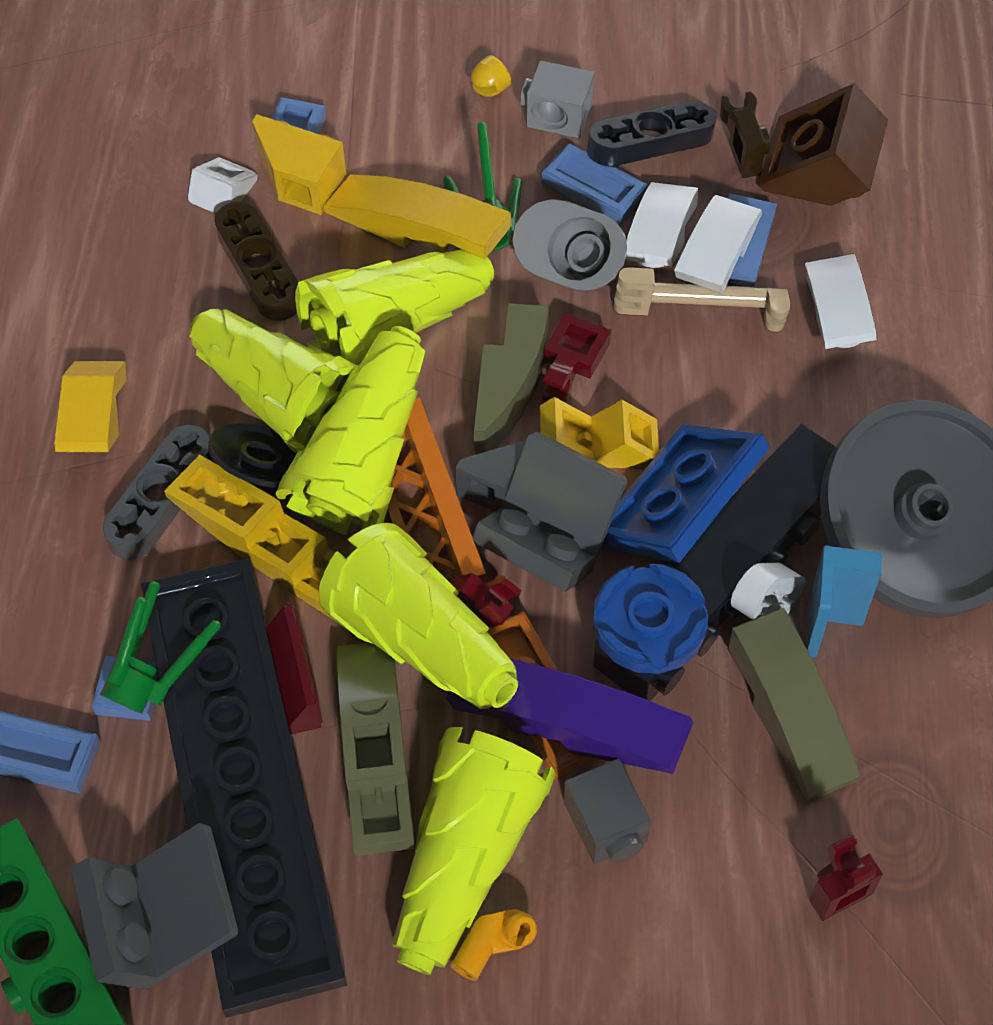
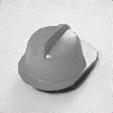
M555 199L538 202L524 211L515 225L512 239L515 255L525 269L538 277L581 291H592L602 288L616 278L625 263L627 253L625 233L615 220L602 213L568 201Z

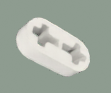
M758 563L753 565L740 579L732 594L731 606L752 620L783 607L788 614L796 605L804 590L805 578L781 563Z

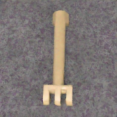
M631 267L623 268L619 272L616 296L613 303L614 310L619 314L647 316L651 302L764 308L765 327L773 332L781 331L784 328L786 317L790 310V298L787 289L726 286L722 294L696 284L655 282L654 269Z

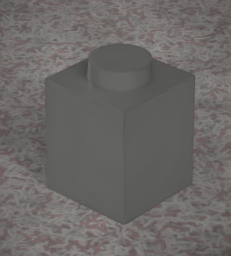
M620 759L565 781L564 804L593 864L610 858L611 862H620L634 856L643 848V843L648 840L651 820Z

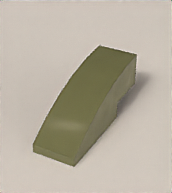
M508 304L504 345L483 344L474 424L475 455L496 449L505 440L522 416L536 389L544 365V348L548 342L549 306Z
M783 607L733 628L728 649L755 695L753 702L755 711L807 803L858 781L860 773L834 705L816 666L785 608Z

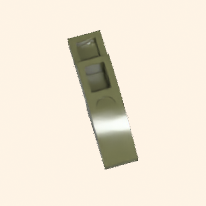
M372 643L337 646L341 731L355 856L415 849L395 659Z

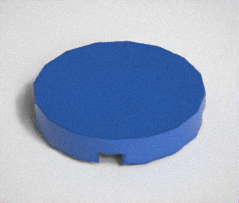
M649 564V568L641 567L634 569V566L621 569L604 582L595 599L593 630L601 649L616 664L634 672L661 674L680 668L698 653L706 637L708 614L705 607V599L700 588L685 573L664 564Z

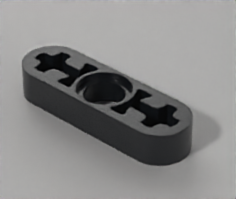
M686 101L600 120L590 128L587 155L597 164L612 167L705 146L712 140L717 115L705 103ZM651 130L658 132L663 136H649L642 133L641 131Z

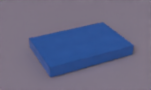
M682 424L620 499L602 547L680 563L770 449L763 434Z

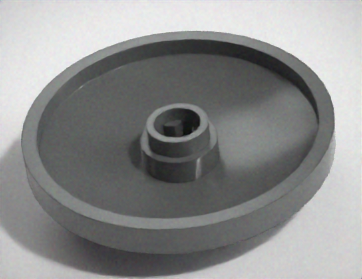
M904 401L888 405L869 414L842 437L834 448L824 470L820 492V508L823 527L830 546L881 552L882 573L873 598L897 611L920 617L942 618L967 613L992 601L993 428L961 408L935 401Z

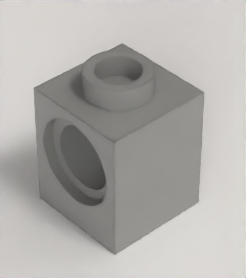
M540 61L533 79L526 78L521 93V106L527 107V127L581 139L593 107L595 72Z

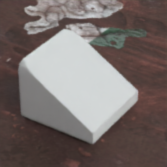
M218 157L192 169L188 200L194 205L217 213L226 204L241 202L256 183L258 174Z

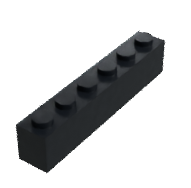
M802 423L730 498L681 562H670L667 565L685 573L700 588L704 596L708 614V628L706 637L697 653L700 657L711 648L720 633L718 627L729 615L736 619L742 614V612L731 606V598L743 575L753 565L758 563H781L784 565L788 558L786 552L795 542L804 545L820 524L822 478L828 459L836 446ZM598 640L595 641L594 667L626 692L651 701L659 692L664 696L669 694L685 672L683 666L661 674L634 672L616 664L601 649Z

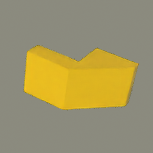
M74 361L63 374L54 441L55 452H109L119 437L116 395L127 381L125 361Z
M556 397L540 405L541 434L607 468L647 467L660 452L657 419L624 400L616 402L593 416L583 413Z

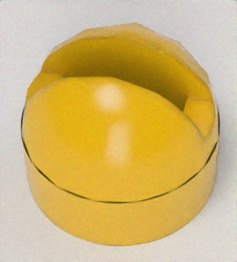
M486 56L471 71L473 89L480 96L491 98L499 95L511 85V77L508 70L495 56Z

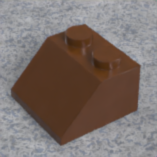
M855 83L779 116L758 186L765 192L829 206L850 198L860 197L871 190L888 119Z

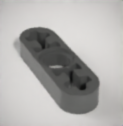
M183 425L172 430L107 514L103 522V533L114 555L127 560L137 559L146 555L181 510L168 498L153 501L148 499L145 494L148 488L155 483L167 482L171 484L180 475L177 469L180 467L181 472H183L199 454L214 462L208 451L210 436L203 428L195 425ZM195 446L198 447V454L189 452L181 459L180 450L191 451ZM137 507H139L143 512L140 516ZM137 524L140 531L138 535L128 533L123 539L121 538L119 533L121 529L131 531Z

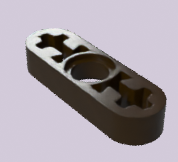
M232 202L224 205L215 215L218 239L258 311L265 318L274 321L291 318L297 313L295 291L298 280L260 215L252 205L245 202ZM239 223L242 228H246L248 237L241 240V235L234 224ZM254 254H266L271 258L262 267L255 268L245 264L246 259ZM274 281L280 295L285 297L277 299L275 295H270L268 283Z

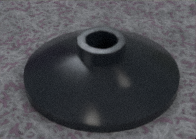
M239 423L221 426L212 432L208 442V451L221 468L257 488H278L282 476L286 473L296 456V453L288 447L281 436L274 430L253 424Z

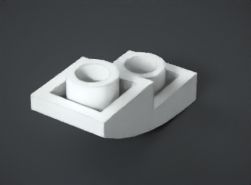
M651 182L633 219L626 241L627 253L625 260L640 262L641 265L649 268L672 266L684 246L685 226L698 204V188Z
M715 195L700 217L674 270L676 278L723 294L739 256L744 257L762 215V210Z
M855 254L805 263L806 278L815 304L817 325L825 349L834 347L850 348L862 342L877 340L866 288Z

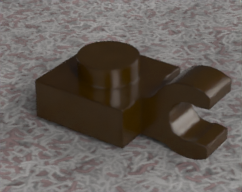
M751 91L745 92L744 107L742 108L732 106L728 96H722L719 112L721 120L729 129V145L742 178L761 175L763 157L770 151L768 131L764 125L759 126L755 116L757 98Z

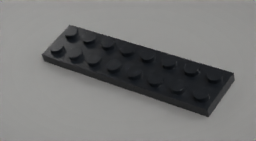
M250 557L152 580L157 581L160 585L148 621L159 680L212 620H218L221 623V628L168 689L163 702L187 828L189 830L198 823L211 827L238 927V933L234 938L211 951L222 1011L225 1017L228 1018L348 986ZM152 581L141 583L143 597H145L148 586Z

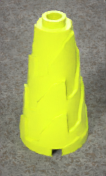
M460 249L445 253L428 252L395 263L387 260L358 269H339L316 275L298 282L295 291L296 311L301 331L312 327L316 339L307 342L308 347L319 348L334 357L341 356L355 365H360L380 332L390 331L393 326H401L418 333L453 316L452 311L486 293L485 290L488 289L490 281L494 278V269L489 257L483 259Z
M209 309L206 312H202L194 318L190 326L189 337L196 349V355L214 369L241 400L269 427L278 433L288 447L296 454L299 450H304L322 417L332 408L355 366L354 363L341 356L334 357L319 348L306 347L281 333L269 332L227 309H223V311L220 309Z
M393 326L390 331L380 332L360 365L354 366L332 408L322 417L304 450L298 451L288 470L281 478L276 496L280 500L285 499L288 494H292L287 504L289 509L320 526L344 535L347 534L351 523L363 525L361 528L363 530L366 527L384 522L394 487H390L395 473L394 469L404 442L402 437L418 394L415 387L426 351L419 345L421 338L415 332L401 326Z
M378 523L364 528L348 539L357 548L347 558L336 551L320 581L319 600L321 608L337 623L356 637L376 645L400 664L406 661L439 688L456 693L479 709H487L492 706L499 708L512 699L518 688L516 666L498 646V643L488 634L487 631L490 628L456 596L459 594L458 590L425 558L427 553L408 533L395 524Z
M450 727L446 729L438 746L432 786L420 820L415 855L402 894L405 900L392 941V946L400 951L396 961L426 975H431L434 965L446 967L465 928H470L493 882L510 861L528 823L540 808L544 798L549 794L556 775L552 766L551 768H545L544 773L538 774L543 759L499 737L475 730L469 744L460 743L459 739L463 727Z

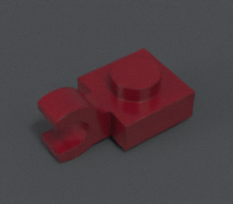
M564 313L544 348L543 362L551 364L543 379V383L547 384L548 387L542 399L548 401L556 397L565 402L576 374L591 379L610 344L612 330Z
M473 573L448 579L459 592L456 596L489 628L504 624L514 607L507 601L513 597H518L522 591L503 575L486 583Z
M853 834L828 846V856L831 863L817 874L819 880L809 901L822 921L871 896L883 875L870 853L861 858L858 857L855 849L857 839Z

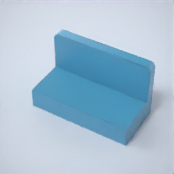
M824 546L808 603L805 647L810 657L817 658L827 622L863 626L882 573L881 552Z

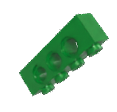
M18 818L1 826L0 901L10 891L23 890L20 900L15 905L0 909V958L10 977L1 981V986L13 1009L18 1015L27 1010L34 1025H128L107 984L96 982L89 949L27 831ZM39 939H49L48 948L40 957L33 960H24L25 951L30 944ZM65 990L76 991L75 1000L68 1009L60 1013H49L50 1004L57 994Z

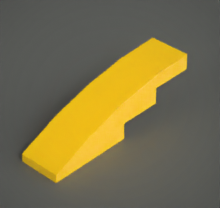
M350 174L323 206L325 213L403 248L411 240L441 253H445L451 245H454L483 259L488 257L512 226L511 212L467 195L425 183L386 176Z
M199 454L164 491L166 497L243 559L250 557L252 566L299 599L334 620L321 608L319 600L320 581L328 563L335 554V552L329 549L326 538L285 514L278 499L247 481L235 477L216 463Z

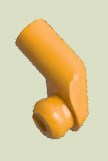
M519 909L480 916L474 922L450 965L451 968L461 976L471 981H477L491 955L518 950L533 942L537 934L535 919L530 914Z

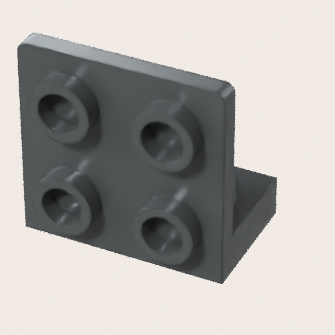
M533 432L527 437L502 507L478 522L473 535L474 543L566 592L592 572L626 487L627 479L625 476L539 432Z
M196 824L132 866L87 857L71 868L96 982L148 990L231 940L238 933L217 848L209 825Z

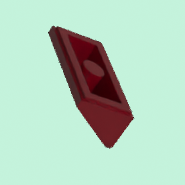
M292 604L284 605L266 627L290 735L321 728L323 720L296 607H292Z

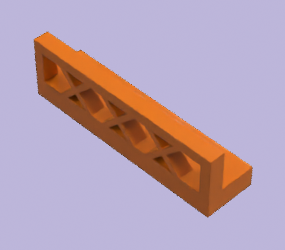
M418 397L415 400L402 437L406 440L410 452L401 466L396 464L394 478L390 486L394 487L387 509L390 522L402 528L411 537L419 524L439 532L441 540L433 553L425 551L427 553L425 558L436 569L449 575L458 577L473 573L486 583L485 569L422 401ZM414 464L418 473L411 471ZM404 481L424 489L425 496L417 509L395 499V495ZM429 507L431 508L433 516L426 514ZM402 517L409 519L406 527ZM445 551L447 552L450 561L442 558Z

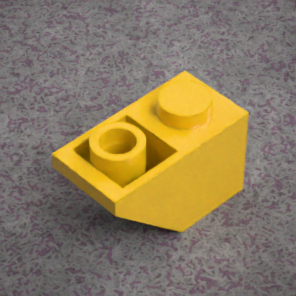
M256 114L252 123L258 154L278 200L322 215L324 212L323 206L337 191L347 175L343 142L334 140L324 134H316L291 126L281 120H273Z

